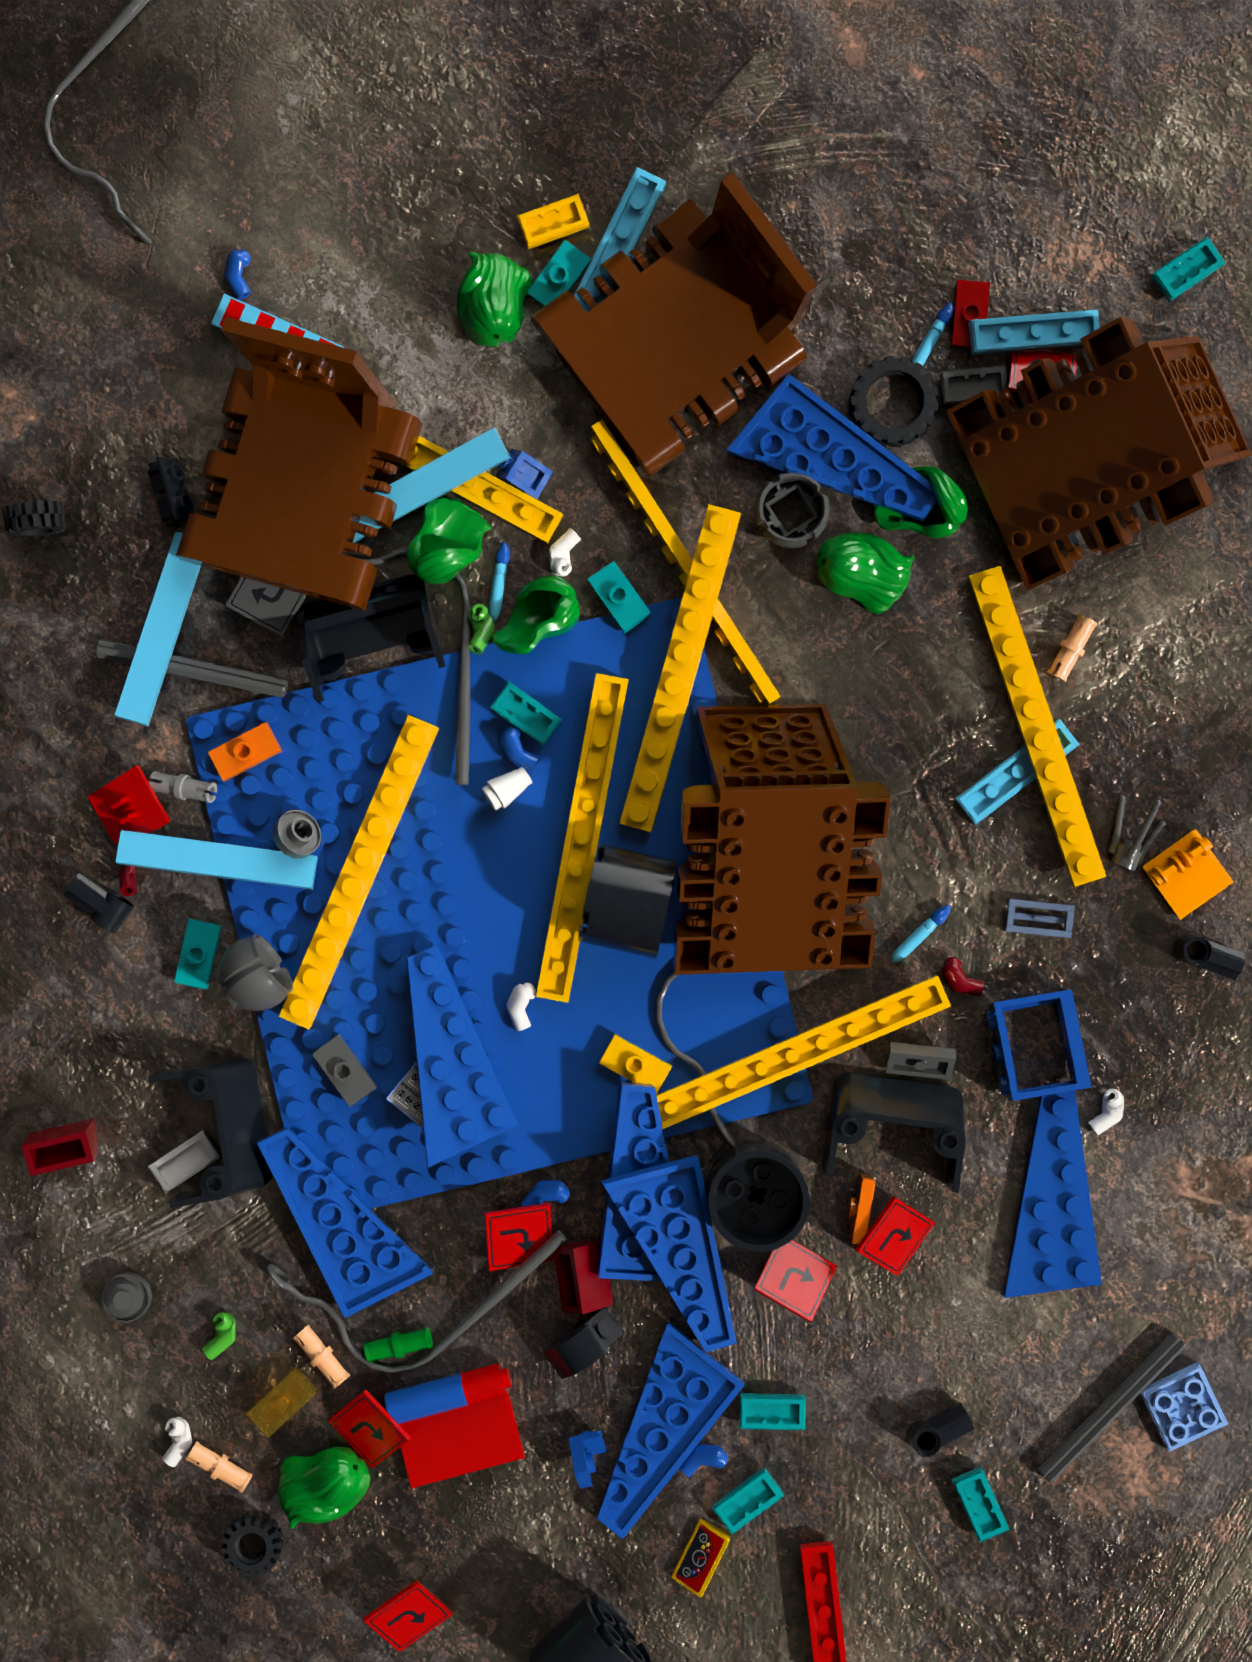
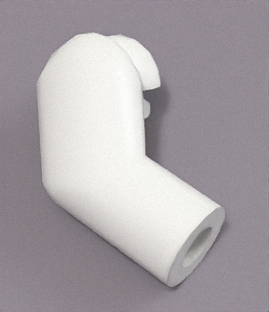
M571 528L549 548L550 569L557 576L564 577L571 572L572 565L570 564L569 551L581 540Z
M526 982L523 985L518 984L515 986L507 1001V1010L516 1032L531 1026L525 1011L529 1000L534 999L536 996V989L531 983Z
M1108 1089L1104 1093L1101 1114L1088 1122L1097 1136L1122 1119L1124 1110V1097L1122 1093L1117 1089Z
M182 1417L171 1418L165 1425V1431L169 1432V1436H171L172 1445L162 1459L171 1467H175L192 1444L189 1424Z

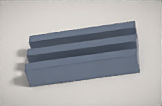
M1007 898L1008 908L1005 916L1006 924L1004 931L1072 938L1074 905ZM1015 906L1066 911V918L1016 913ZM1014 919L1065 924V929L1063 931L1015 926L1013 924Z

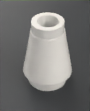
M520 767L517 770L486 781L487 785L481 789L490 805L496 811L500 807L505 809L527 786L532 784V780L525 769Z

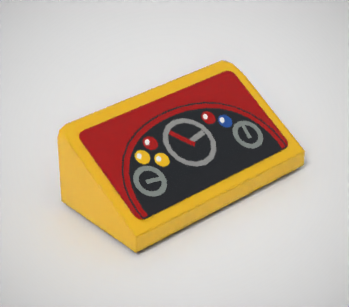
M700 1518L671 1578L696 1596L702 1598L730 1541L729 1532Z

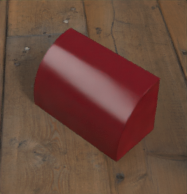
M94 1119L30 1133L21 1145L30 1176L94 1162L98 1151Z
M600 1240L567 1243L554 1251L563 1312L583 1315L613 1305L610 1280L598 1278L596 1275Z

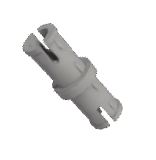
M154 771L150 775L151 779L162 782L155 783L149 781L154 792L171 794L180 800L191 798L207 803H212L216 798L215 795L204 792L217 793L215 782L194 780L186 774L174 776L160 773L159 771Z

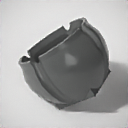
M797 472L781 473L777 475L775 482L767 481L760 489L754 506L755 522L757 526L764 528L762 535L777 546L791 549L806 546L807 540L810 538L816 540L825 529L830 512L827 495L820 493L821 485L812 477ZM795 493L810 519L786 533L771 507Z
M254 934L233 943L225 951L220 961L219 969L213 973L232 1007L253 1011L267 1010L280 1004L293 991V982L288 969L279 966L282 961L281 957L261 935Z

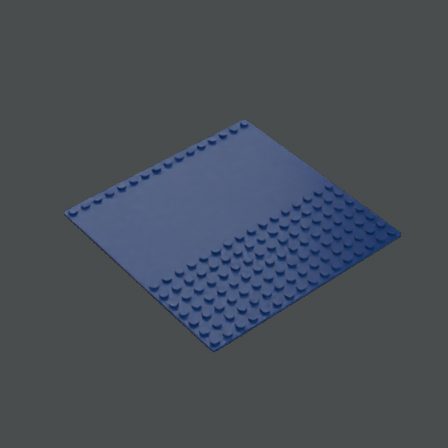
M683 597L646 605L651 612V616L625 634L611 614L577 622L571 630L564 634L544 638L538 642L529 654L519 655L502 652L495 643L487 644L481 655L470 651L469 785L467 786L456 785L460 651L445 654L446 667L439 668L436 657L325 683L323 684L324 700L317 702L312 687L288 692L282 698L272 696L190 716L187 719V728L200 781L215 782L217 785V793L204 791L216 796L212 803L206 802L215 843L281 851L273 839L272 830L276 820L290 810H302L310 814L320 827L321 842L319 847L311 854L318 857L313 890L224 878L238 939L250 937L254 934L265 938L281 957L282 961L279 966L288 969L292 982L295 980L407 716H413L440 728L311 1029L308 1030L279 1017L286 998L273 1008L256 1011L284 1128L288 1126L371 1209L611 1151L620 1082L633 1083L599 1063L615 1034L672 1065L657 1094L700 1076L692 1065L675 1056L663 1041L656 1023V998L664 980L674 971L675 925L678 921L682 920L686 911L694 910L687 908L683 905V902H679L677 894L678 869L682 864L686 863L689 855L702 853L691 851L687 848V844L682 843L680 830L683 791L690 786L711 785V770L696 719L697 707L718 706L704 649L653 831L650 833L619 824ZM598 673L625 678L629 681L598 848L600 844L678 861L657 958H649L580 942L569 1002L566 1003L535 996L534 999L529 1000L525 1008L531 1026L516 1032L507 1010V1001L513 988L518 984L531 983L534 985L537 993L595 676ZM510 681L561 718L562 721L544 746L521 731L520 742L523 750L539 756L534 771L523 767L531 778L532 784L527 786L505 809L500 807L495 811L481 788L487 785L486 781L522 767L506 759L500 744L501 733L504 732L506 727L515 725L490 708L505 685ZM268 722L283 752L225 782L222 781L208 752ZM597 848V853H596L595 861L602 862V861L598 860V854H599V853H598V848ZM438 945L517 1120L518 1126L427 1168L423 1129L386 1098L416 1063V1047L406 959ZM783 971L678 975L670 983L663 998L662 1021L670 1040L678 1050L696 1060L706 1073L798 1034ZM339 1034H341L378 1086L351 1107H349L312 1055L313 1052ZM805 1068L714 1107L723 1124L808 1104L812 1101L813 1095L807 1070ZM709 1110L667 1127L662 1131L664 1138L716 1126Z

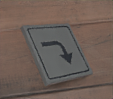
M241 577L225 606L284 637L307 595Z

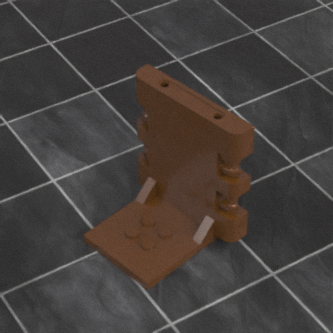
M733 172L721 180L712 214L708 218H706L695 202L688 199L653 225L652 232L668 253L665 252L653 236L645 240L647 248L657 259L652 265H649L643 254L635 248L629 254L637 268L621 250L603 262L599 270L615 292H613L601 276L597 275L593 278L596 289L605 298L597 305L589 291L583 287L576 291L580 300L588 309L587 313L572 293L566 290L531 316L533 325L648 478L684 453L685 446L669 422L672 421L684 438H690L693 435L691 428L680 415L686 409L690 411L698 424L703 427L706 426L709 420L697 404L698 401L718 427L738 411V405L730 392L739 400L745 397L742 386L736 381L733 374L740 370L748 383L757 388L762 383L755 370L749 364L751 362L768 387L771 388L807 359L803 346L792 333V330L796 328L817 284Z
M1122 316L1080 338L1084 349L1080 348L1074 354L1075 361L1082 374L1078 379H1076L1070 364L1064 358L1058 360L1056 364L1049 358L1041 359L1021 370L1024 379L1017 382L1016 388L1024 406L1023 408L1018 409L1012 394L1004 389L999 392V395L993 390H984L947 410V414L1027 591L1073 570V560L1078 561L1082 559L1083 555L1075 535L1076 532H1081L1090 551L1094 553L1101 549L1103 555L1131 543L1133 541L1132 532L1135 534L1141 531V521L1133 506L1134 504L1140 503L1146 518L1153 525L1160 522V518L1164 526L1172 524L1212 505V493L1203 472L1241 461L1252 455L1199 336L1144 343L1134 322L1128 316Z
M225 317L221 329L222 332L253 364V371L241 368L234 369L221 412L226 417L243 421L245 424L227 420L224 428L229 432L241 434L240 442L235 443L227 439H221L218 448L235 455L216 450L208 451L201 474L208 480L226 484V486L210 482L206 483L204 490L212 495L222 496L219 506L210 502H200L198 510L215 515L216 518L213 519L189 513L176 557L182 561L365 611L378 568L367 561L349 556V553L370 557L372 549L368 546L353 543L356 533L369 538L376 537L378 529L359 523V521L391 529L397 509V504L393 500L369 492L371 490L382 494H390L392 486L383 481L373 480L374 472L379 471L384 474L394 475L398 468L391 463L378 459L382 458L410 466L423 424L416 416L394 409L396 403L357 351Z
M826 704L697 707L696 719L711 770V785L690 786L682 793L680 830L682 843L687 844L689 850L702 853L689 855L686 863L682 864L678 869L677 894L679 902H683V905L687 908L694 910L686 911L682 920L678 921L675 925L673 956L675 975L872 968L876 930L872 920L867 916V909L857 904L867 902L869 896H880L882 872L878 863L873 860L874 853L862 848L872 846L875 838H887L891 797L887 788L878 782L855 780Z

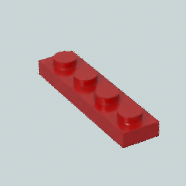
M833 1542L800 1544L813 1662H847Z

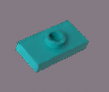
M1207 236L1155 271L1151 278L1168 303H1170L1223 267L1226 262Z
M564 240L528 290L527 296L544 307L564 291H571L588 268L592 259Z
M615 561L587 579L624 634L651 616V612Z
M508 681L490 706L491 709L542 746L545 745L562 721L561 718L510 681Z
M192 918L188 919L174 980L175 983L205 990L208 989L223 925Z
M740 1393V1429L805 1430V1394Z
M764 1466L713 1503L712 1509L732 1535L784 1497V1492Z
M981 1466L951 1479L979 1543L1010 1530Z

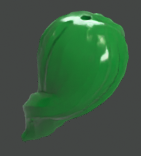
M471 251L468 254L472 260L471 266L461 281L457 295L458 317L465 334L474 344L496 348L500 343L511 342L521 329L524 318L523 301L532 286L533 278L527 269L519 266L516 262L502 254H480Z
M932 466L912 468L930 482L938 502L923 521L873 504L875 520L881 529L888 531L908 529L935 539L948 537L955 533L965 521L968 512L967 500L959 486L946 473Z
M436 498L425 506L421 528L407 547L408 567L418 578L426 583L435 585L449 582L463 568L479 558L482 551L483 534L491 530L492 527L481 517L479 512L460 500Z
M862 532L841 534L826 540L819 549L816 564L819 567L818 577L829 591L840 596L854 598L870 612L880 614L886 612L907 588L914 555L902 556L891 544L873 534Z
M545 576L529 582L519 591L508 624L500 631L491 635L493 642L502 652L524 655L529 654L540 640L568 632L579 620L580 606L576 598V592L569 583L557 576Z
M332 1447L309 1457L291 1456L285 1458L280 1466L278 1500L281 1508L287 1515L289 1527L294 1529L299 1522H329L342 1517L352 1510L369 1488L371 1478L368 1467L363 1459L358 1458L355 1452L347 1447Z

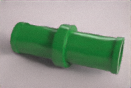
M425 1327L424 1329L404 1334L398 1331L392 1333L391 1337L364 1342L366 1360L372 1363L373 1361L393 1356L399 1359L405 1357L406 1353L426 1348L430 1349L433 1347L430 1329Z

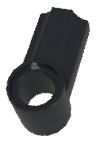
M78 873L71 880L63 895L92 915L91 919L97 925L113 934H116L134 908V905L126 898L114 891L106 890L83 873Z
M1182 935L1174 944V953L1178 960L1232 980L1237 979L1245 964V953L1200 936ZM1192 942H1196L1199 947L1198 953L1195 957L1190 958L1187 953L1188 947Z
M958 1402L925 1421L919 1420L912 1423L907 1430V1439L917 1454L922 1457H931L937 1454L944 1445L975 1428L962 1403ZM922 1432H931L932 1436L928 1444L923 1446L917 1444V1438Z

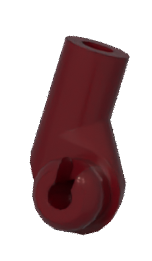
M121 865L119 886L120 893L123 896H132L137 891L136 866Z
M949 957L945 959L944 966L942 967V976L949 988L955 992L980 997L984 981L967 978L961 968L962 962L958 958Z

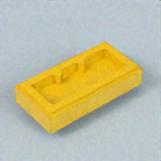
M579 193L517 215L528 250L590 228Z
M617 1034L613 1036L599 1061L601 1065L633 1083L652 1084L655 1087L656 1095L672 1068V1065Z

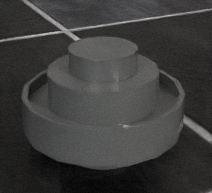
M290 810L281 815L274 823L272 830L273 839L277 847L285 855L291 858L302 859L311 855L319 847L321 830L317 821L310 814L302 810Z
M126 1272L116 1275L106 1284L101 1300L103 1308L109 1317L116 1321L127 1323L136 1321L146 1313L151 1305L152 1292L145 1278L136 1273Z

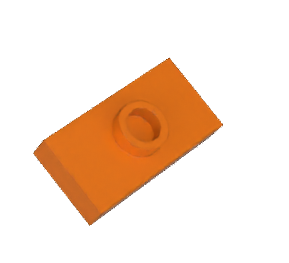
M265 722L209 751L208 754L222 781L225 782L283 751L268 722Z
M860 1173L856 1198L851 1197L849 1201L848 1217H852L849 1238L852 1244L859 1245L868 1231L876 1183L873 1177L868 1174Z

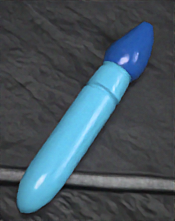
M949 302L938 312L935 322L930 327L931 329L927 332L911 362H918L922 366L924 365L941 336L945 325L951 321L954 315V305L952 302Z
M506 542L501 543L495 556L496 564L488 606V613L493 622L500 615L507 572L506 565L510 560V549Z
M945 905L935 910L930 918L923 922L896 948L891 956V962L898 963L906 958L933 932L937 925H941L947 919L951 906Z

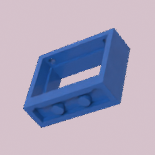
M1072 989L989 1004L990 1011H986L987 1025L989 1030H994L997 1042L992 1044L993 1056L996 1063H1001L1003 1076H998L999 1088L1002 1096L1007 1095L1008 1101L1092 1088ZM1055 1003L1071 1081L1018 1090L1003 1012Z

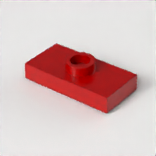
M956 281L951 347L971 349L968 322L974 319L987 318L990 282Z

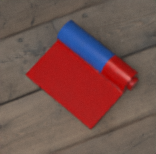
M500 1363L385 1393L387 1412L411 1437L408 1442L401 1446L411 1488L525 1458L508 1388L512 1387L508 1367L502 1368Z

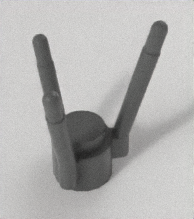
M1121 795L1116 811L1112 842L1108 852L1113 853L1111 862L1135 871L1137 865L1142 864L1145 855L1166 826V822L1161 821L1144 845L1141 846L1161 805V801L1157 799L1134 842L1123 839L1122 844H1119L1126 800L1125 796Z

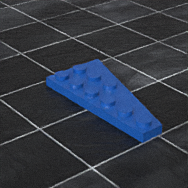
M790 374L786 376L727 449L728 454L782 473L797 472L808 475L822 487L923 521L938 503L928 480Z
M438 945L406 959L427 1168L518 1126L517 1120Z
M620 1082L608 1178L669 1162L656 1091L652 1084ZM606 1191L596 1275L602 1279L662 1282Z
M1075 1091L1039 1096L1033 1127V1140L1027 1159L1028 1167L1025 1183L1023 1182L1014 1229L1015 1237L1008 1262L1007 1280L1002 1294L1004 1298L1102 1285Z
M288 1126L257 1142L344 1318L434 1274L433 1270Z
M695 1155L601 1180L704 1351L709 1352L737 1344L699 1158Z
M667 1321L597 1514V1519L622 1539L745 1385L741 1378L708 1352H705L703 1348L669 1321Z

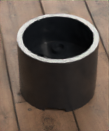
M600 844L598 860L602 862L594 861L582 917L583 924L587 925V927L580 926L578 941L656 959L678 861Z
M754 1139L735 1143L734 1148L728 1147L716 1158L708 1175L706 1192L710 1215L719 1233L734 1246L752 1252L772 1251L793 1240L803 1228L810 1207L808 1186L794 1158L780 1146ZM755 1185L758 1189L763 1188L761 1190L762 1197L758 1199L755 1195L749 1197L751 1194L750 1187Z
M586 1595L529 1652L530 1662H654L643 1642L637 1645L638 1641L635 1635L626 1626L628 1622L609 1603L597 1595L592 1599Z

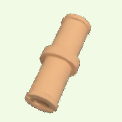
M1078 614L1066 640H1061L1059 644L1061 649L1047 671L1051 676L1057 679L1060 678L1064 682L1067 681V677L1078 657H1083L1085 653L1083 648L1097 626L1095 621L1088 617L1085 619V616Z
M307 1325L292 1338L311 1359L309 1364L313 1368L316 1366L333 1389L350 1376L349 1372L347 1373L332 1354L334 1350L330 1345L328 1347L324 1345L310 1325Z
M196 1441L185 1459L187 1462L189 1461L210 1473L209 1478L213 1480L218 1478L237 1489L240 1493L246 1488L253 1475L228 1461L229 1457L222 1454L220 1456L201 1445L198 1441Z

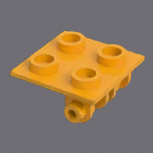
M1196 829L1142 866L1179 920L1233 883L1231 877L1211 851V848H1213L1211 842L1206 837L1202 838Z

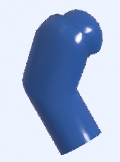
M245 249L231 251L227 255L224 278L238 300H243L251 294L249 287L242 277L243 268L248 267L251 262L250 254Z
M506 727L500 735V744L506 759L534 771L539 756L523 750L520 742L521 731L517 727Z
M542 1180L534 1186L521 1202V1205L523 1207L537 1205L543 1201L564 1203L570 1196V1190L559 1180Z
M699 1444L679 1469L690 1478L701 1465L718 1469L723 1468L728 1462V1455L720 1446Z

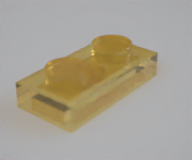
M295 1367L249 1409L246 1415L269 1438L315 1396L318 1390Z

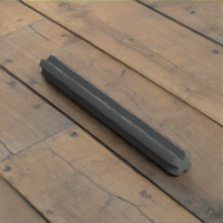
M101 639L96 646V656L101 659L131 665L137 647ZM173 654L166 673L281 698L285 697L288 689V680L284 678Z
M1170 1333L1039 1467L1038 1471L1042 1477L1050 1483L1054 1482L1186 1347L1184 1341L1175 1333Z

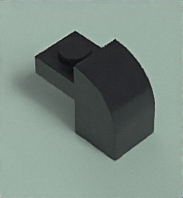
M606 1307L598 1309L578 1328L565 1332L543 1354L561 1379L579 1373L609 1351L608 1347L623 1334V1331Z

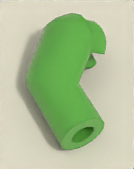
M475 604L469 613V621L474 635L468 645V649L474 654L481 655L495 627L487 607L483 604Z
M221 1312L213 1318L212 1324H215V1338L202 1347L204 1354L210 1360L216 1358L235 1341L236 1321L230 1313Z

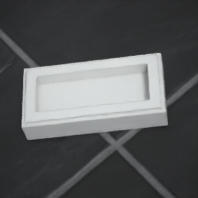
M204 1129L149 1165L148 1168L166 1194L221 1158L222 1155Z

